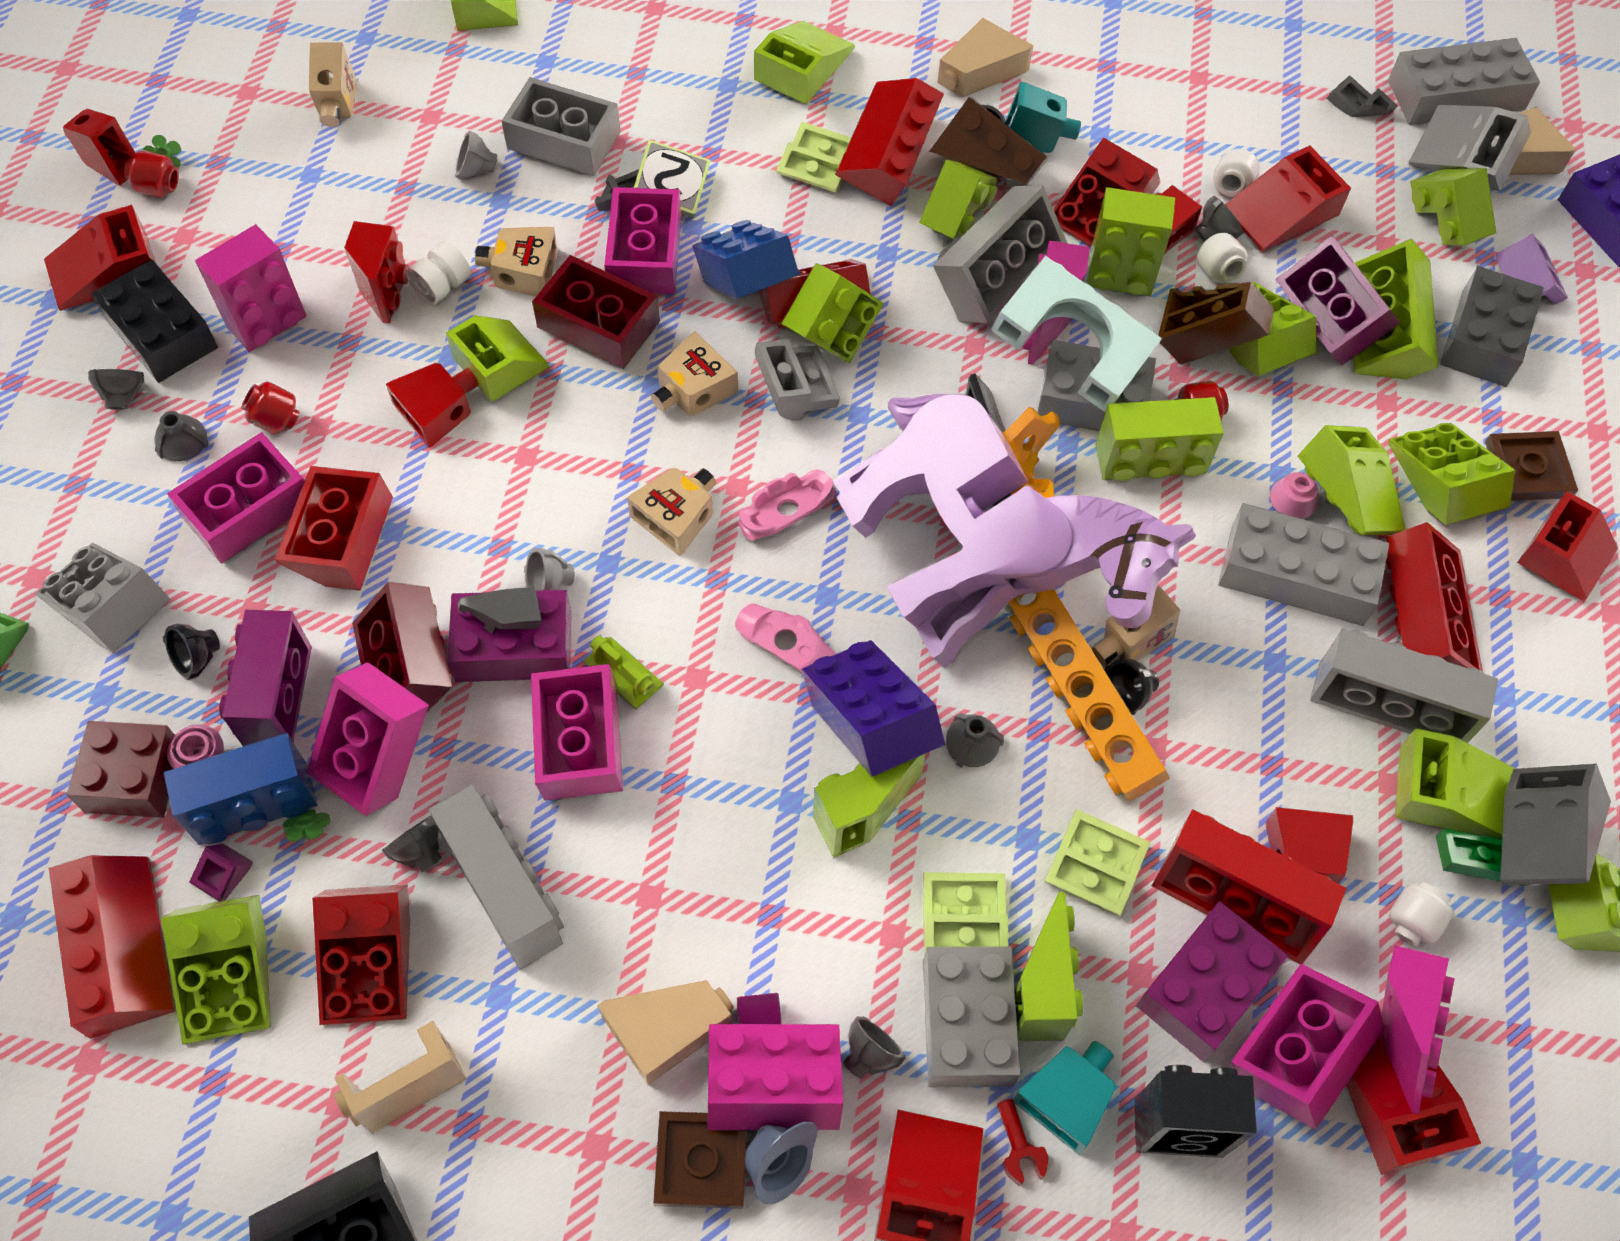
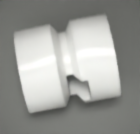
M447 241L440 242L427 254L428 259L422 258L406 269V275L411 286L425 301L432 305H436L444 299L448 292L451 291L450 287H459L472 275L471 268L465 257L455 246Z

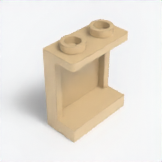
M434 1021L417 1029L428 1053L364 1090L359 1089L344 1073L335 1077L340 1091L334 1093V1098L345 1118L350 1117L356 1127L362 1124L373 1134L467 1079L449 1042Z

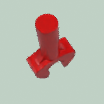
M1013 1098L997 1103L1012 1147L1009 1157L1005 1158L1002 1162L1005 1174L1014 1183L1021 1186L1024 1183V1176L1019 1163L1022 1159H1029L1034 1164V1170L1038 1178L1043 1179L1048 1167L1046 1149L1044 1147H1034L1028 1143Z

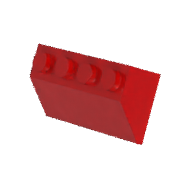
M918 78L876 82L835 175L892 206L907 185L944 93Z
M1428 522L1385 537L1386 542L1389 543L1386 565L1391 571L1393 581L1389 589L1398 612V616L1395 617V626L1402 637L1403 646L1424 655L1439 656L1446 662L1465 668H1476L1483 672L1461 550Z
M1194 809L1191 810L1151 885L1205 915H1208L1219 901L1289 955L1287 958L1298 964L1305 962L1332 927L1347 889L1332 881L1328 876L1318 874L1295 862L1289 856L1279 854L1256 842L1250 836L1240 834L1217 822L1213 817L1203 815Z
M90 855L50 867L49 875L70 1026L91 1039L176 1012L150 859L147 856Z

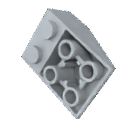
M1438 105L1408 163L1409 165L1433 172L1441 169L1487 168L1490 189L1501 191L1531 134L1527 115L1498 107Z
M93 542L89 546L79 549L73 555L72 561L60 572L50 575L44 581L43 587L35 593L41 600L92 640L113 653L171 600L143 568Z

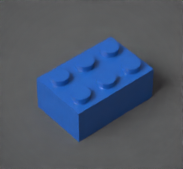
M751 220L737 222L731 226L732 230L723 234L720 231L705 234L701 237V242L692 245L704 284L736 299L799 275L788 235L776 231L774 228L762 226V224L751 223Z
M288 733L164 772L173 817L198 845L220 843L229 835L244 830H259L265 827L268 822L283 817H298V815L306 813L308 809L318 806L311 776L306 773L308 764Z

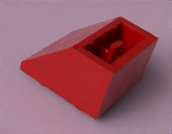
M354 221L344 246L359 292L383 323L390 324L393 312L397 311L400 306V292L403 284L406 285L409 281L406 275V269L409 268V265L405 264L403 244L401 241H398L394 226Z
M1566 491L1550 511L1517 563L1584 602L1618 550V546L1602 511Z

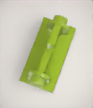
M599 635L590 643L593 651L583 662L587 666L609 664L617 684V693L636 710L664 685L661 680L611 636L603 638Z

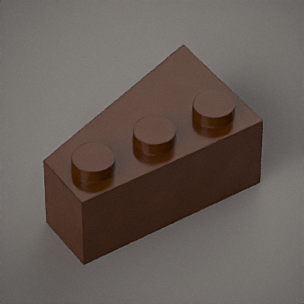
M971 97L967 98L929 151L1026 185L1032 181L1049 158Z
M1252 282L1217 285L1215 290H1205L1202 286H1196L1190 292H1181L1178 288H1172L1169 291L1158 334L1162 338L1159 343L1180 365L1269 335L1275 308Z

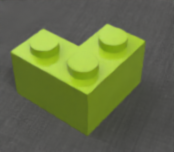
M946 160L919 223L953 239L963 236L975 224L976 218L973 216L975 210L985 209L986 205H990L993 202L998 189L995 186L998 179L967 164Z
M1487 168L1441 169L1410 181L1415 212L1437 213L1438 230L1442 245L1465 246L1497 233Z

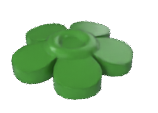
M163 135L153 136L152 144L154 147L148 145L143 148L146 151L168 156L177 168L181 165V161L173 156L181 153L180 144L176 141H169L167 143Z
M309 809L306 813L298 815L299 817L287 819L282 827L286 832L287 840L296 842L300 841L304 836L307 840L318 838L324 833L323 827L329 825L331 820L329 814H316L314 809Z

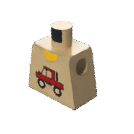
M342 42L310 43L309 92L320 116V122L325 126L335 127L339 125L340 118H350L353 116L357 79ZM329 72L333 74V78L330 77Z
M554 227L502 228L498 232L495 247L479 245L476 247V266L491 267L494 284L498 288L536 297L552 277L558 251Z
M694 331L659 364L658 378L661 388L651 394V399L662 412L677 403L688 415H695L738 393V371Z
M671 468L627 497L630 517L673 552L681 556L712 516V496L708 492L716 485V480L704 468L700 469L691 479L679 469Z
M1157 585L1149 619L1137 628H1126L1120 626L1110 616L1106 621L1104 639L1092 647L1094 655L1104 666L1118 657L1120 659L1140 660L1175 637L1180 609L1165 591Z

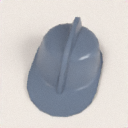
M802 1122L789 1129L782 1126L764 1125L757 1131L756 1137L746 1151L744 1161L746 1170L754 1183L756 1198L763 1204H774L784 1200L804 1181L810 1170L813 1148L817 1137V1126L813 1122Z

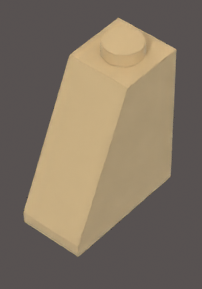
M982 18L940 59L937 83L964 97L1024 74L1030 68L1034 45Z
M1537 107L1521 112L1520 114L1527 115L1531 134L1509 175L1559 174L1563 172L1576 148Z
M707 980L605 1000L597 1005L602 1019L647 1085H650L709 1042V1024H732V1017L729 1011L734 1008L726 993L720 987L714 990Z

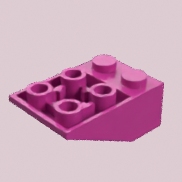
M1049 241L1046 254H1039L1038 264L1047 256L1055 263L1061 264L1068 272L1084 282L1090 247ZM1055 317L1043 322L1023 346V349L1029 350L1027 364L1033 365L1051 345L1052 339L1055 340L1073 319Z
M1395 945L1387 976L1382 1009L1384 1030L1380 1034V1038L1411 1112L1419 1114L1422 1096L1432 1098L1437 1072L1428 1070V1067L1437 1069L1443 1039L1435 1037V1034L1444 1036L1449 1007L1441 1006V1002L1450 1004L1455 978L1446 976L1449 958Z

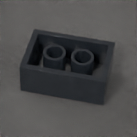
M153 259L91 293L105 320L157 383L162 382L219 348L206 321Z
M1168 1065L1164 1067L1165 1071H1160L1134 1099L1136 1153L1224 1158L1257 1133L1253 1076L1238 1075V1070L1234 1068L1220 1067L1211 1069L1210 1073H1194L1191 1066Z

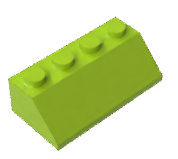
M1411 238L1355 262L1401 323L1353 357L1354 371L1360 375L1408 379L1438 368L1430 259Z

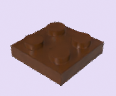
M1559 431L1490 434L1486 439L1487 450L1515 470L1511 501L1561 499L1566 491L1574 495L1578 492Z
M660 1111L654 1206L744 1209V1159L747 1130H707L708 1113Z

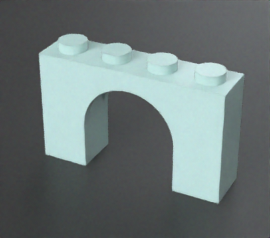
M1047 256L1042 259L1003 307L991 328L992 332L1020 351L1035 330L1048 319L1068 317L1085 324L1095 334L1100 345L1101 356L1099 363L1077 393L1104 412H1106L1108 404L1115 403L1162 339L1148 326L1138 322L1124 312L1120 306L1107 300L1096 292L1092 286L1082 282L1068 272L1061 264L1055 263Z

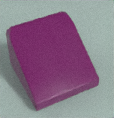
M225 844L206 846L189 883L219 902L225 901L249 871L253 862Z
M779 993L736 998L739 1024H782Z

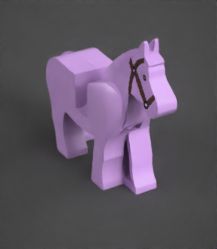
M931 394L914 398L890 399L888 409L903 432L887 448L878 451L834 480L840 492L836 498L852 526L865 538L875 532L887 511L906 495L930 494L942 519L957 540L963 545V549L960 552L886 586L903 618L916 627L932 658L944 668L954 662L963 644L971 636L984 629L1014 597L1021 594L1056 589L1067 581L1097 568H1101L1104 578L1111 586L1106 595V607L1111 616L1122 627L1137 628L1141 626L1151 615L1154 595L1159 581L1173 567H1178L1179 548L1196 537L1191 525H1166L1153 515L1123 503L1083 495H1061L1045 498L1028 485L984 512L983 510L1027 483L1028 480L1005 436L984 407L976 399L963 394Z

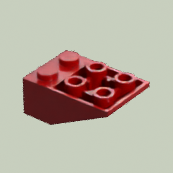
M1103 137L1053 209L1061 229L1091 247L1106 187L1153 194L1161 183L1158 169Z
M1309 145L1281 159L1225 205L1234 214L1245 234L1264 252L1339 216L1351 187Z
M131 204L98 214L46 256L44 262L58 309L62 311L94 301L91 295L92 292L151 259L155 262V258L146 231Z
M408 884L329 889L314 896L312 902L319 1025L406 1019L410 943Z
M1379 1036L1346 1087L1381 1175L1458 1155L1480 1145L1481 1141L1463 1099L1439 1065L1437 1069L1428 1067V1070L1437 1072L1432 1098L1422 1096L1419 1114L1411 1112Z
M897 1110L874 1241H970L975 1211L983 1128Z

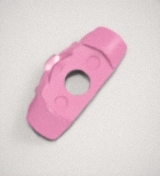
M817 469L808 472L800 478L795 473H790L784 478L770 481L763 489L758 490L753 495L752 505L741 509L739 513V526L743 535L749 540H757L775 535L823 508L837 494L834 489L833 480L824 471ZM784 503H794L799 507L797 512L792 515H782L778 512V508Z
M751 603L740 611L736 619L735 627L746 640L759 645L796 668L801 674H803L802 668L813 664L815 660L836 654L823 641V638L820 637L814 628L810 626L811 622L798 614L794 616L786 612L772 610ZM791 631L796 635L797 642L792 649L781 650L775 645V638L780 632Z

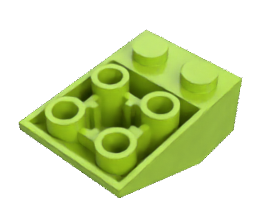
M805 21L772 31L754 50V80L807 105L855 49V44Z
M1252 282L1275 309L1269 335L1228 349L1238 364L1261 376L1317 353L1316 316L1258 283Z
M1440 423L1432 428L1407 432L1402 436L1388 440L1390 448L1424 507L1445 525L1510 507L1515 470L1454 424Z
M1325 425L1297 456L1305 465L1307 475L1319 482L1327 492L1326 498L1334 506L1341 509L1348 518V525L1358 534L1392 535L1406 530L1388 452L1366 427Z
M1416 728L1400 747L1395 818L1438 828H1448L1502 839L1505 792L1513 769L1516 768L1457 737Z
M926 754L873 777L859 763L855 770L841 776L839 773L831 774L822 779L818 786L814 787L813 818L833 858L871 841L921 777Z
M1065 892L1058 893L1014 990L1018 1041H1064L1072 1027H1075L1078 1019L1077 1016H1082L1083 1014L1081 990H1075L1073 974H1077L1079 970L1078 951L1076 947L1070 946L1069 932H1073L1075 926L1074 910L1072 906L1066 905Z
M260 895L176 909L163 916L161 922L182 1044L270 1028L267 939Z

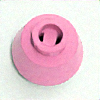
M1291 473L1275 482L1270 491L1271 503L1279 513L1300 519L1308 518L1316 512L1319 506L1318 485L1315 480L1305 473Z
M206 725L185 727L178 731L170 740L167 748V759L172 768L175 769L222 754L224 751L223 740L220 734L212 727Z

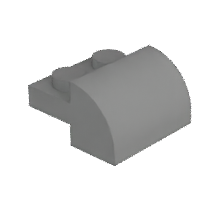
M789 339L758 342L756 344V360L781 417L788 420H802L805 411L837 408L840 396L818 345L793 348Z

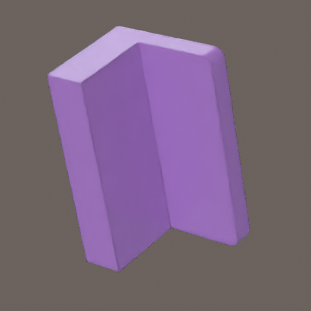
M1533 234L1496 254V260L1503 274L1544 287L1542 296L1546 295L1555 305L1568 298L1545 246Z

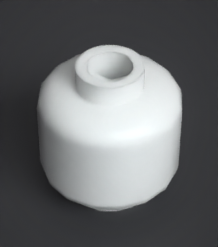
M1233 149L1225 153L1214 170L1213 181L1217 190L1227 197L1234 198L1258 178L1260 170L1258 159L1253 153L1245 149Z
M1218 233L1209 237L1203 243L1197 258L1199 266L1213 281L1226 283L1238 279L1243 274L1248 261V253L1232 235Z
M1420 882L1419 886L1407 885L1389 912L1391 921L1397 926L1394 933L1414 946H1417L1420 941L1430 944L1437 943L1454 915V911L1449 905L1450 897L1438 888L1425 882Z

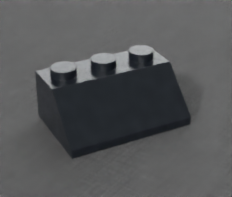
M378 1151L249 1216L250 1241H417L396 1185Z

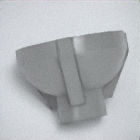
M468 131L465 133L458 154L455 177L463 180L483 175L485 171L492 173L497 162V154L490 152L483 139L475 132Z
M544 548L532 549L528 555L526 566H524L526 588L535 587L536 591L564 590L566 586H571L574 582L575 572L573 565L567 564L563 558L552 550Z

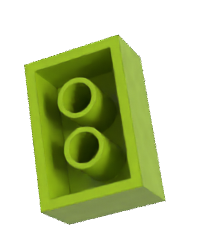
M1106 187L1089 253L1085 283L1100 290L1151 297L1172 231L1175 197Z
M1215 397L1108 404L1095 444L1102 480L1115 479L1117 481H1126L1131 478L1141 477L1160 479L1173 475L1193 477L1207 473L1224 434Z

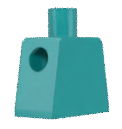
M1020 82L1005 119L1006 125H1009L1011 129L1043 153L1052 152L1059 137L1076 140L1081 128L1080 120L1067 118V100L1065 97L1026 82Z
M1092 1041L1082 1056L1066 1046L1021 1087L1013 1101L1039 1124L1080 1155L1090 1143L1116 1088L1114 1081L1103 1073L1114 1058V1055L1106 1046L1097 1041Z

